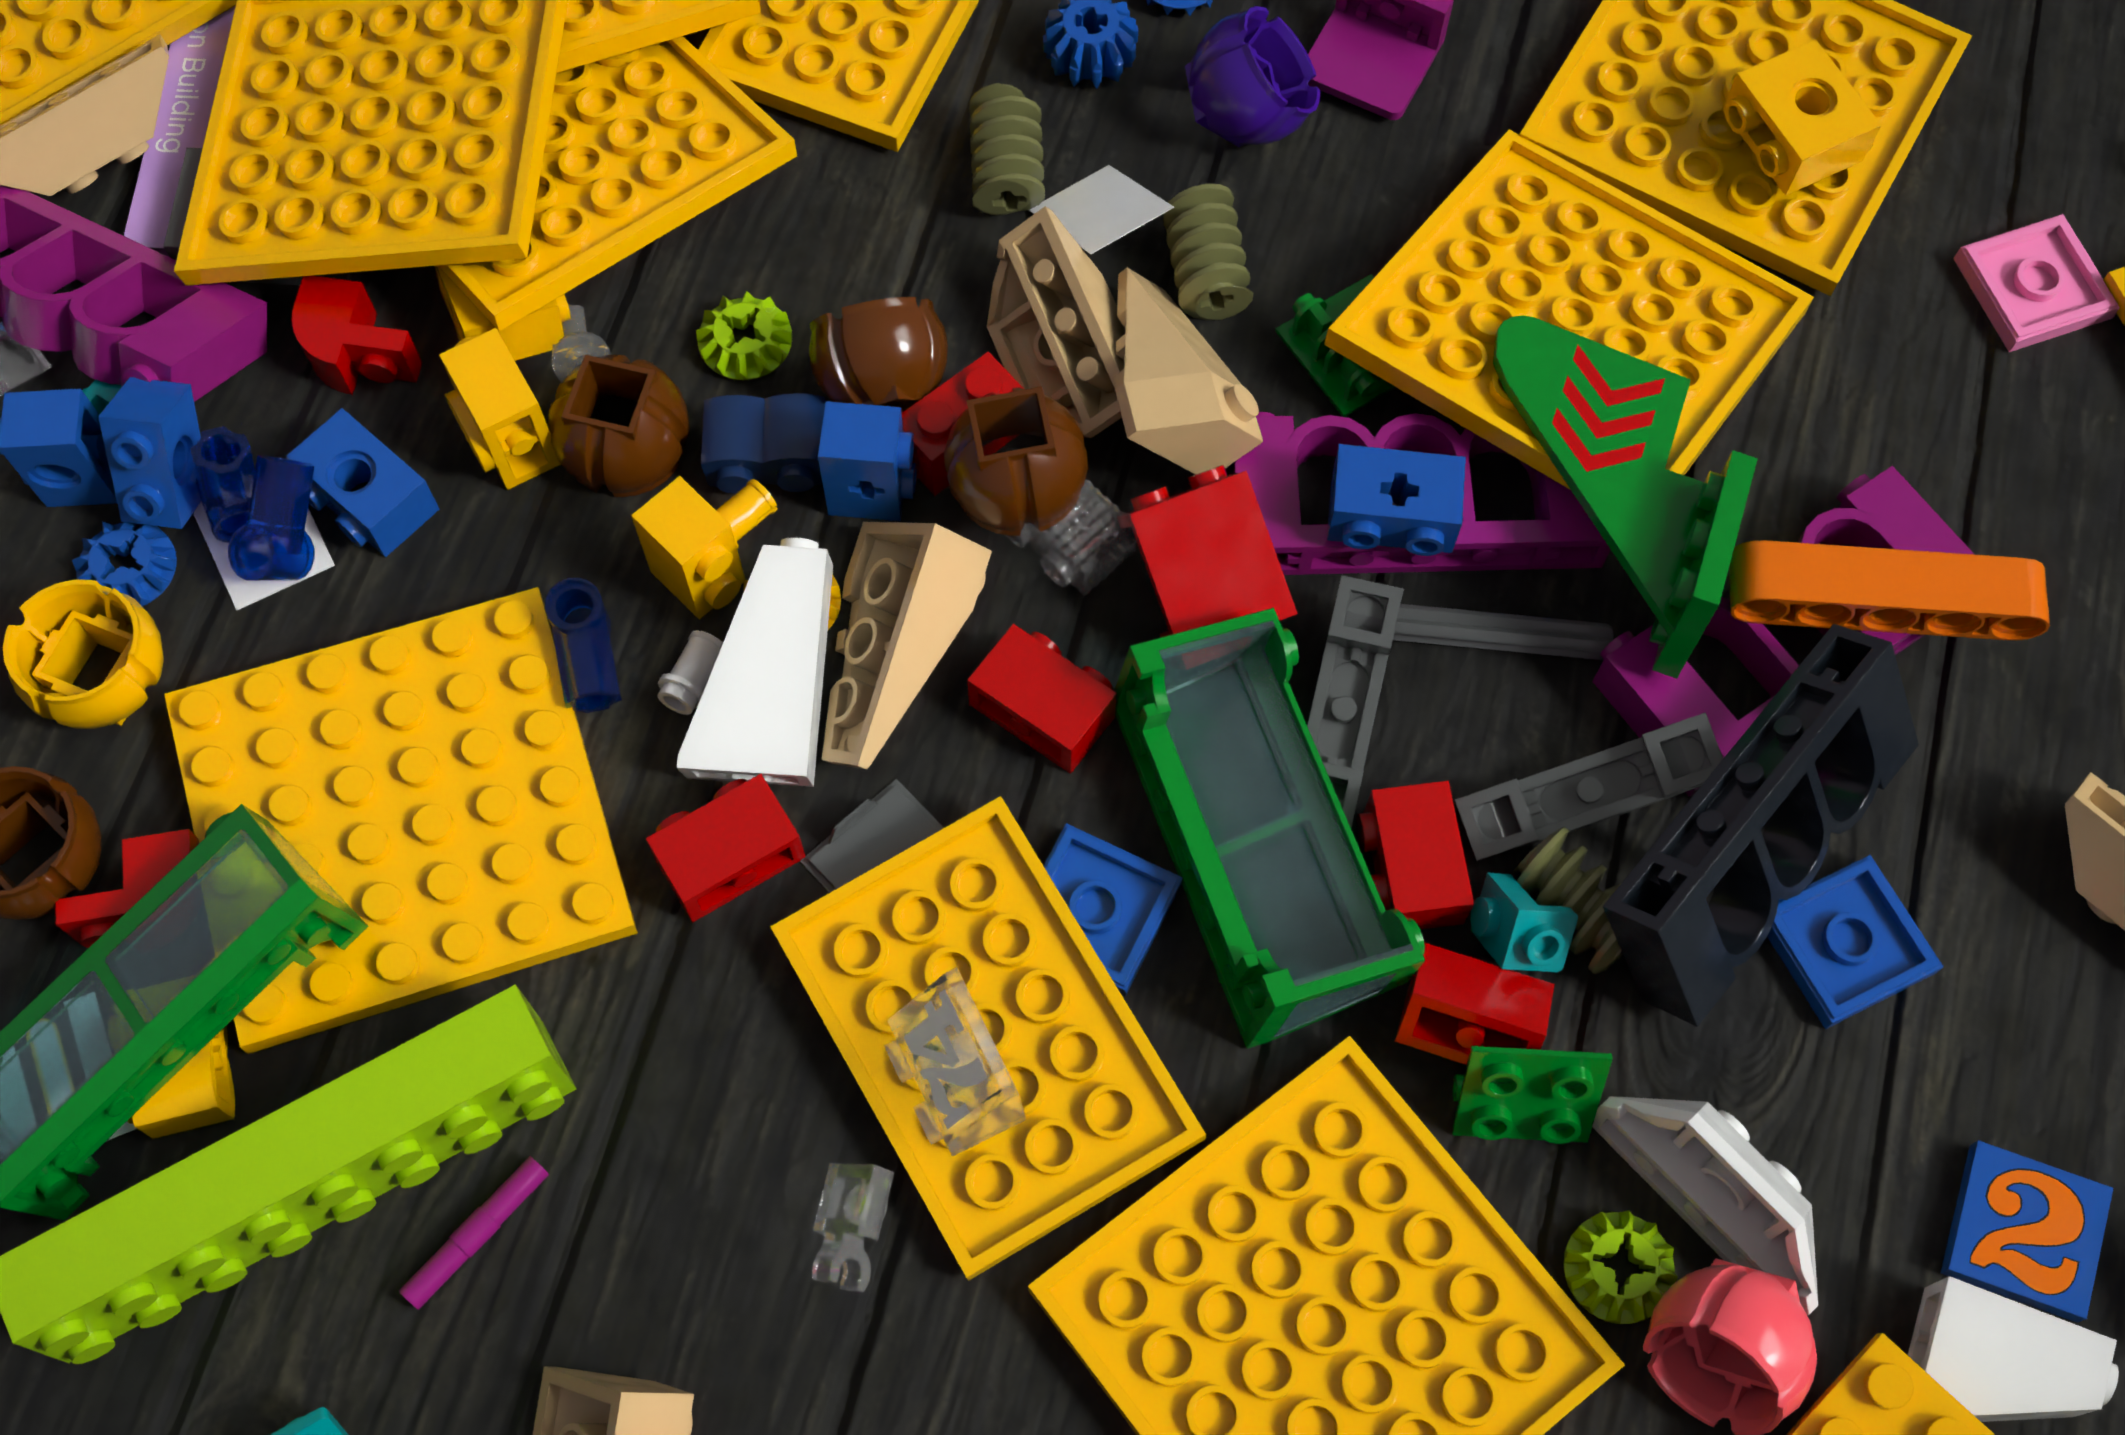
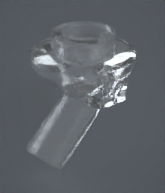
M579 305L569 306L571 319L562 322L564 337L557 344H553L551 363L555 375L561 382L572 370L581 365L585 354L594 357L611 355L608 345L601 337L592 332H587L584 307Z

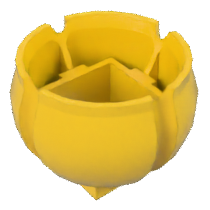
M69 580L53 584L38 591L19 608L25 618L24 623L17 626L8 625L3 643V656L9 679L15 692L36 714L43 718L55 720L58 724L75 729H95L112 724L122 726L126 718L147 701L146 687L156 685L162 674L164 661L162 642L153 618L136 599L127 594L120 593L115 588L111 589L102 586L94 580ZM97 644L120 652L121 655L101 685L89 691L73 685Z

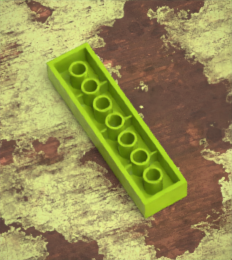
M515 984L0 1256V1313L12 1343L66 1363L83 1364L95 1360L115 1347L114 1339L137 1326H140V1328H150L168 1321L182 1310L180 1303L204 1290L208 1293L217 1292L238 1283L247 1275L246 1267L269 1255H272V1257H282L301 1249L312 1240L311 1232L334 1220L342 1223L364 1215L376 1205V1197L399 1185L402 1188H410L427 1181L440 1170L439 1163L462 1151L465 1154H473L490 1147L502 1137L503 1133L501 1130L525 1117L530 1121L537 1120L553 1113L564 1104L565 1100L563 1097L577 1090L543 1021Z

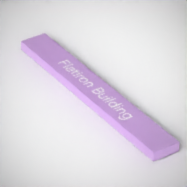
M236 5L170 44L169 60L154 137L147 141L149 148L143 154L124 232L125 237L168 257L169 255L163 246L186 148H203Z

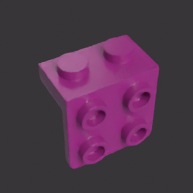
M1336 0L1334 11L1308 53L1317 75L1308 82V85L1317 86L1322 92L1389 120L1401 118L1444 43L1454 0Z

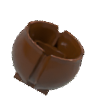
M894 297L866 301L842 307V318L840 320L836 319L832 313H825L810 323L809 358L812 373L820 390L831 402L901 407V412H904L938 388L947 365L948 342L945 327L934 311L933 302L927 298L921 299L919 307L915 297Z
M585 354L581 365L572 370L556 389V400L550 405L548 429L557 459L578 482L596 493L603 485L607 486V489L613 493L614 497L636 496L651 491L667 481L680 465L679 459L683 452L682 448H686L690 429L689 417L680 389L663 370L649 361L636 359L630 362L626 355L617 354L599 357ZM613 395L635 400L638 403L629 427L590 418L596 401Z
M1042 386L1030 389L1012 388L1009 393L996 395L994 392H991L981 398L966 400L968 408L959 415L950 430L944 451V463L948 473L947 479L951 494L967 516L986 530L1009 536H1021L1022 529L1026 524H1033L1039 532H1042L1061 522L1077 503L1088 471L1087 450L1084 447L1083 433L1074 417L1063 405L1043 394ZM1017 434L1036 435L1044 439V445L984 456L982 448L995 439Z
M17 766L0 768V866L49 824L65 842L63 847L18 885L0 868V918L27 920L41 918L56 912L55 902L66 898V895L73 890L83 891L100 865L101 832L94 809L63 778L33 768Z

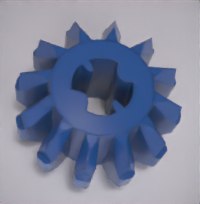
M1061 0L1059 9L1049 10L1045 20L1046 33L1043 35V51L1046 53V58L1051 60L1055 76L1069 73V79L1073 87L1082 79H1090L1097 89L1102 81V77L1105 76L1118 82L1120 75L1123 73V68L1132 67V63L1136 58L1135 43L1138 42V26L1136 25V19L1130 17L1127 2L1112 4V0Z

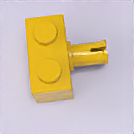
M679 476L634 512L631 517L651 573L700 620L713 608L720 609L729 604L738 594L745 577L738 554L739 545L737 541L767 516L774 514L778 508L767 489L757 480L750 479L746 486L715 510Z

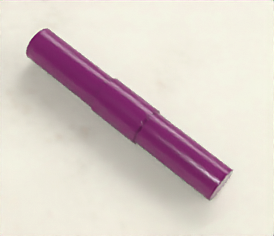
M529 1156L399 1290L400 1294L419 1310L469 1257L471 1258L501 1227L500 1225L550 1174L536 1160Z

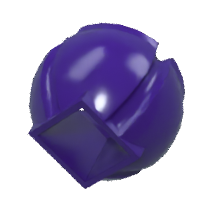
M1259 6L1231 14L1213 25L1198 44L1192 61L1185 66L1195 121L1237 147L1242 145H1266L1287 137L1300 128L1309 114L1317 109L1320 101V89L1317 86L1308 85V82L1317 75L1302 43L1279 16L1267 21L1266 19L1269 14L1267 8Z

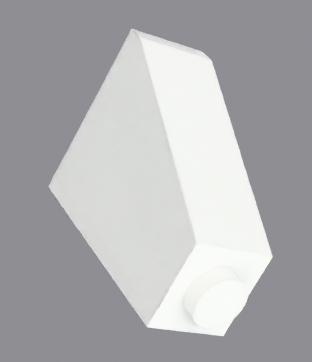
M1950 1276L1924 1288L1908 1356L1981 1422L2066 1418L2101 1410L2102 1406L2107 1404L2112 1398L2119 1376L2117 1365L2112 1363L2117 1342L2115 1339Z

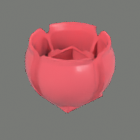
M1715 1258L1711 1266L1683 1276L1662 1295L1654 1307L1650 1319L1649 1332L1643 1344V1351L1648 1354L1652 1353L1651 1360L1647 1365L1649 1372L1659 1387L1673 1402L1688 1414L1713 1428L1719 1420L1728 1418L1731 1423V1430L1735 1435H1762L1770 1433L1776 1428L1781 1420L1793 1413L1802 1404L1813 1383L1817 1366V1353L1812 1326L1800 1303L1796 1280Z

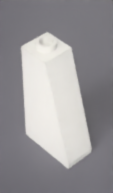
M785 538L781 540L780 546H762L678 753L677 769L687 779L717 781L746 779L748 781L761 773L767 784L814 787L833 563L827 549L818 548L819 544L817 542L804 538Z

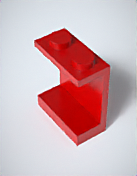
M1224 465L1203 471L1188 477L1192 489L1171 497L1166 486L1130 499L1134 511L1117 517L1121 529L1132 527L1169 631L1159 634L1160 638L1271 608L1275 609L1279 621L1298 614L1247 470L1227 475ZM1244 628L1167 648L1165 651L1168 658H1184L1239 637Z

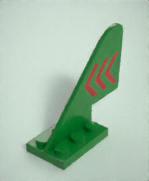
M1524 315L1511 317L1503 321L1498 328L1494 343L1493 365L1503 389L1656 616L1649 637V642L1659 645L1652 670L1677 679L1720 604L1758 458L1732 450L1721 473L1709 471L1704 482L1665 469L1691 379L1535 317Z

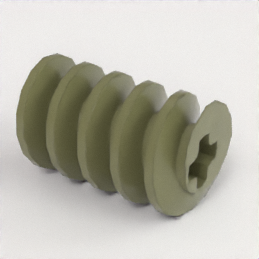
M995 83L985 86L974 93L969 101L971 116L970 134L972 136L970 141L973 174L972 192L974 194L972 197L973 207L982 213L990 215H1007L1030 210L1040 205L1045 199V186L1042 183L1044 179V166L1041 164L1043 160V147L1040 144L1042 141V127L1039 125L1041 122V108L1036 102L1026 98L1020 89L1012 85Z
M1202 184L1178 193L1168 202L1174 208L1163 214V225L1167 230L1166 241L1171 250L1170 261L1174 268V282L1178 288V303L1184 313L1202 320H1223L1238 314L1252 302L1254 293L1246 288L1250 282V273L1244 267L1246 253L1240 247L1242 234L1236 227L1238 215L1232 207L1234 196L1228 187L1221 184Z
M1564 826L1554 831L1538 844L1519 863L1511 875L1521 873L1517 882L1529 895L1539 891L1535 900L1537 905L1570 907L1577 914L1578 920L1575 927L1577 932L1569 949L1575 955H1579L1595 948L1596 952L1588 969L1596 975L1609 969L1624 956L1603 909V905L1621 883L1602 891L1598 886L1607 869L1601 864L1583 872L1580 866L1588 850L1583 845L1564 853L1561 847L1569 833V830Z

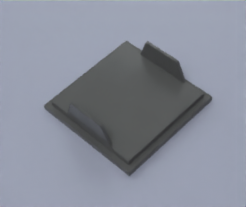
M895 779L872 800H865L833 828L831 835L807 854L805 858L800 860V862L830 893L944 827Z

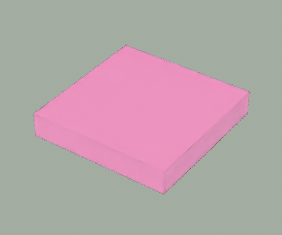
M2063 214L1960 247L1953 258L2008 352L2110 320L2120 308Z

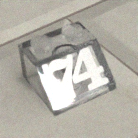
M957 967L941 975L887 1020L896 1040L884 1045L901 1083L914 1077L925 1101L913 1108L931 1145L944 1139L953 1157L1027 1120L1020 1095Z

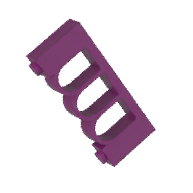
M0 185V253L8 248L16 251L11 255L0 258V317H2L3 326L8 336L19 344L41 351L62 352L72 350L73 360L80 371L92 379L108 384H117L122 387L129 377L147 382L159 380L191 384L194 402L267 352V302L226 283L185 285L174 272L176 260L28 191ZM74 280L86 284L71 292L52 294ZM142 312L157 317L153 321L141 326L120 327Z
M1259 412L1256 418L1263 442L1229 465V475L1247 470L1284 575L1602 568L1611 550L1570 489L1519 459L1517 460L1527 470L1531 481L1535 520L1476 521L1469 460L1477 454L1491 451L1515 457L1466 428L1460 436L1450 424L1435 416L1414 413L1396 417L1383 425L1374 437L1365 426L1346 417L1327 415L1312 418L1294 431L1293 416H1275L1272 413ZM1339 444L1466 457L1462 526L1453 552L1421 556L1413 554L1405 548L1376 546L1371 549H1355L1345 545L1343 542L1327 540L1328 524L1301 525L1298 466L1312 457L1322 455L1336 457Z
M1893 466L1873 479H1870L1867 474L1854 479L1838 494L1837 500L1841 503L1839 508H1834L1817 515L1796 542L1975 555ZM1729 588L1724 598L1721 597L1720 604L1703 634L1718 639L1726 645L1772 697L1740 720H1737L1688 661L1677 679L1653 671L1652 668L1659 646L1649 642L1653 625L1637 636L1627 631L1611 641L1600 653L1604 660L1592 682L1639 738L1642 737V734L1706 712L1724 758L1799 665L1763 624L1743 622L1735 619L1730 614ZM1816 627L1823 636L1830 629ZM1855 630L1892 642L1895 655L1924 636L1920 634ZM1701 786L1686 791L1685 793L1688 795V797H1691L1693 794L1697 792V790Z

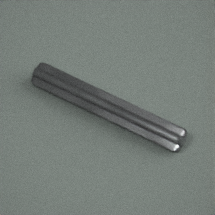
M1401 604L1393 640L1604 660L1600 653L1613 641L1614 634L1612 626L1607 623Z

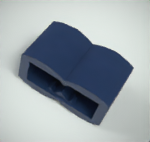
M794 393L776 395L765 399L747 395H726L704 400L701 467L707 484L732 494L740 491L750 479H755L762 485H777L789 492H804L810 490L813 486L823 484L818 451L826 397Z

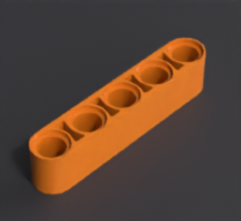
M1762 540L1745 542L1735 546L1729 566L1730 614L1735 619L1743 622L1830 628L1833 624H1837L1852 630L2007 641L2032 639L2044 634L2050 627L2045 567L2041 562L2033 559Z

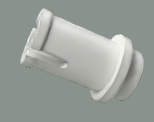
M692 631L688 638V643L671 673L663 674L660 677L658 685L661 690L658 693V699L666 707L677 713L691 714L699 704L723 642L707 632Z

